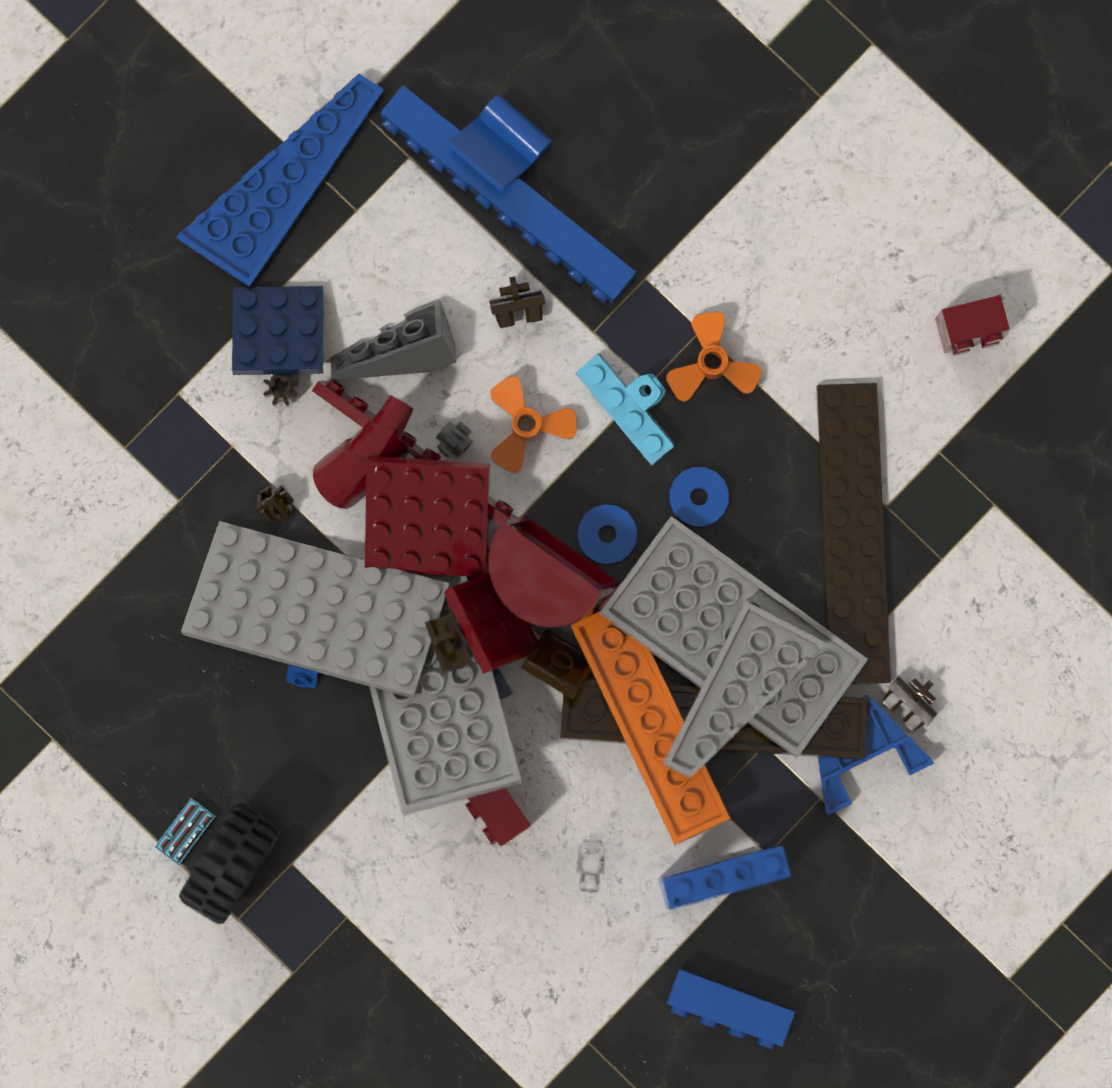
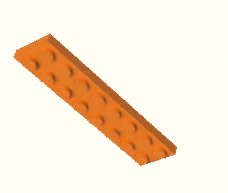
M600 612L572 624L571 629L674 846L729 821L730 817L705 765L690 779L662 765L684 721L651 652L599 614Z

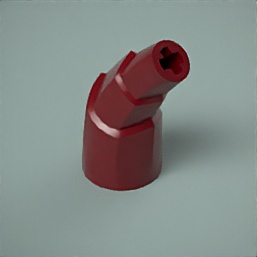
M390 395L373 420H369L353 438L346 439L316 463L313 469L314 483L319 493L327 502L338 508L349 509L366 496L367 456L393 457L414 408Z

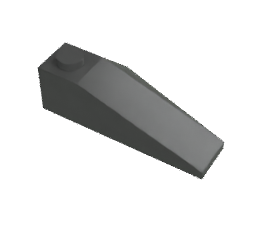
M437 300L410 310L404 314L405 320L391 328L388 324L380 328L381 333L369 341L361 339L332 356L331 377L333 380L425 373L456 363L455 342L441 301Z

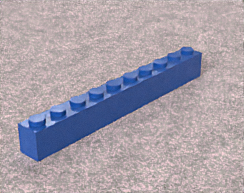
M404 85L380 112L381 118L384 120L382 125L390 133L396 135L399 132L407 139L405 144L417 154L422 151L429 156L428 162L441 173L445 169L453 176L451 180L463 191H466L468 188L477 195L475 200L487 210L492 207L500 213L498 218L506 226L512 228L515 225L523 232L521 237L533 247L537 244L546 250L544 255L557 266L560 263L570 270L568 275L579 284L586 282L593 288L591 293L601 302L605 303L608 300L614 304L636 277L635 270L519 177L502 191L496 188L446 145L460 130Z

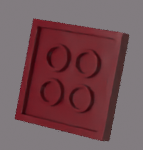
M490 573L457 584L443 591L448 600V605L454 612L462 634L467 639L474 653L475 661L480 666L483 674L528 657L538 642L529 622L516 616L501 601L492 584Z

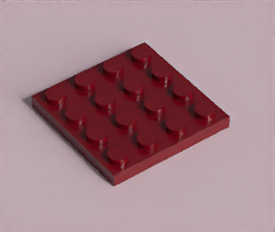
M367 456L365 568L399 569L410 573L469 577L486 575L490 463Z

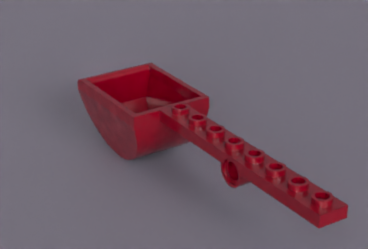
M333 379L318 381L312 389V392L361 427L376 416L368 410L369 405L364 400L356 396L351 398L344 393L345 387ZM406 431L403 432L400 444L393 455L394 458H406L408 454H411L415 459H441V456L429 448L424 450L416 444L417 439ZM489 496L488 518L500 526L493 537L489 550V572L494 589L504 605L522 620L542 627L568 625L600 612L621 585L620 582L528 516L517 517L512 513L514 509L502 500L496 502Z

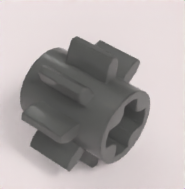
M451 421L448 422L436 436V439L441 442L437 449L447 458L452 453L459 458L473 443L468 437L471 434V430L461 421L457 426Z

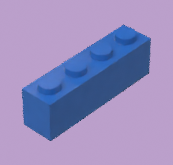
M681 969L677 971L666 1001L667 1005L672 1006L670 1011L686 1018H688L689 1013L701 1017L699 1023L716 1028L718 1023L730 1027L728 1030L729 1034L745 1039L747 1034L758 1038L757 1044L773 1050L775 1045L783 1047L795 1013L790 1009Z

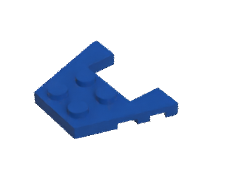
M868 694L861 697L868 698L864 760L818 757L827 816L852 804L838 775L888 750L896 749L909 776L934 764L933 760Z

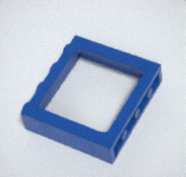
M774 846L660 878L658 881L666 909L672 910L790 877L791 875L783 847Z

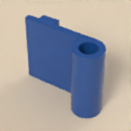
M498 94L487 104L477 119L451 138L446 145L502 191L535 164L546 153L553 140Z

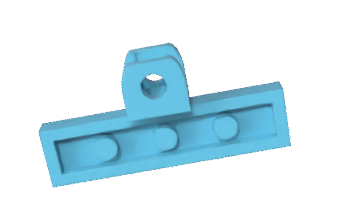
M600 353L595 355L575 373L651 465H654L676 446L648 412L666 394V388L654 374L642 375L627 386ZM646 385H648L651 388L650 395H648L645 391Z

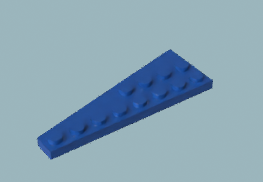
M361 74L355 76L333 96L334 98L318 112L316 111L311 115L307 122L298 130L293 131L281 145L266 155L227 193L222 194L204 213L202 212L183 232H180L176 237L177 240L246 286L252 287L383 95L384 89Z

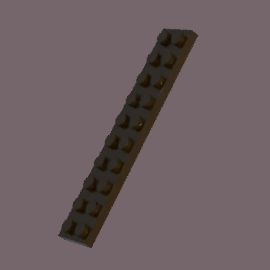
M877 383L817 385L827 630L868 659L850 685L891 683Z
M586 679L573 700L563 694L561 740L626 744L596 680ZM667 685L682 719L685 721L701 688ZM841 696L799 756L864 760L868 698ZM748 722L720 749L723 751L791 755Z

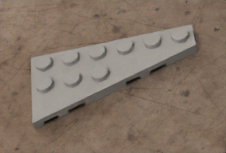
M746 601L662 765L690 779L828 643Z

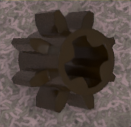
M274 374V378L271 381L264 379L263 382L266 386H269V390L265 391L263 395L264 397H274L272 401L274 407L278 405L279 401L284 402L289 407V399L292 396L299 398V394L293 389V387L299 384V381L293 380L290 382V374H284V376ZM279 382H282L284 386L289 385L285 388L286 394L284 395L274 392Z
M282 485L277 489L274 486H268L258 494L257 501L259 505L255 509L267 523L272 519L275 522H282L292 513V506L290 504L294 502V499Z

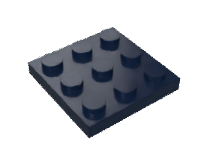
M323 286L233 288V375L323 374Z

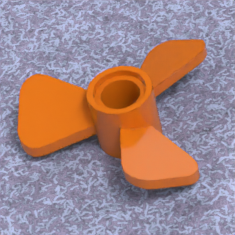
M715 311L698 314L692 320V328L703 348L698 356L697 363L673 369L668 372L666 377L668 386L679 401H688L704 378L716 379L721 375L726 377L744 394H750L755 390L761 376L760 367L751 363L728 361L726 351L719 346L725 324V316L721 312ZM709 355H715L720 359L721 365L717 369H709L705 365L704 359Z
M509 376L492 388L490 392L492 401L512 416L513 433L497 445L491 453L493 462L508 472L518 473L522 469L526 441L534 440L540 432L567 440L572 439L576 435V413L574 410L564 408L540 417L536 410L525 407L522 386L518 377ZM524 417L532 418L536 424L534 429L529 432L520 430L518 427L520 419Z

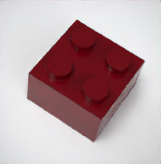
M1001 295L942 309L935 318L944 353L952 351L953 356L968 353L971 351L970 348L981 344L982 348L996 346L1000 344L999 341L1003 340V337L1010 330Z
M506 788L468 798L469 802L465 804L473 818L476 820L481 817L487 826L482 831L492 845L498 842L500 847H502L531 827Z

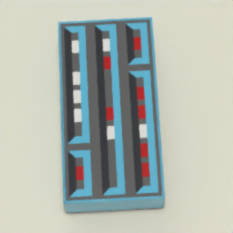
M191 798L156 844L155 848L177 865H180L216 816Z

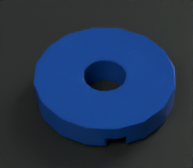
M693 467L683 471L674 479L669 491V504L673 514L683 523L692 527H706L715 523L725 513L729 503V491L724 479L717 472L706 467ZM695 489L704 490L708 497L707 502L703 505H695L690 499L691 492Z
M605 504L592 508L583 516L578 526L577 538L580 549L587 558L598 564L610 565L619 563L630 555L636 545L637 529L635 521L627 511L618 506ZM605 526L613 528L616 532L614 541L611 543L602 542L598 536L601 528Z

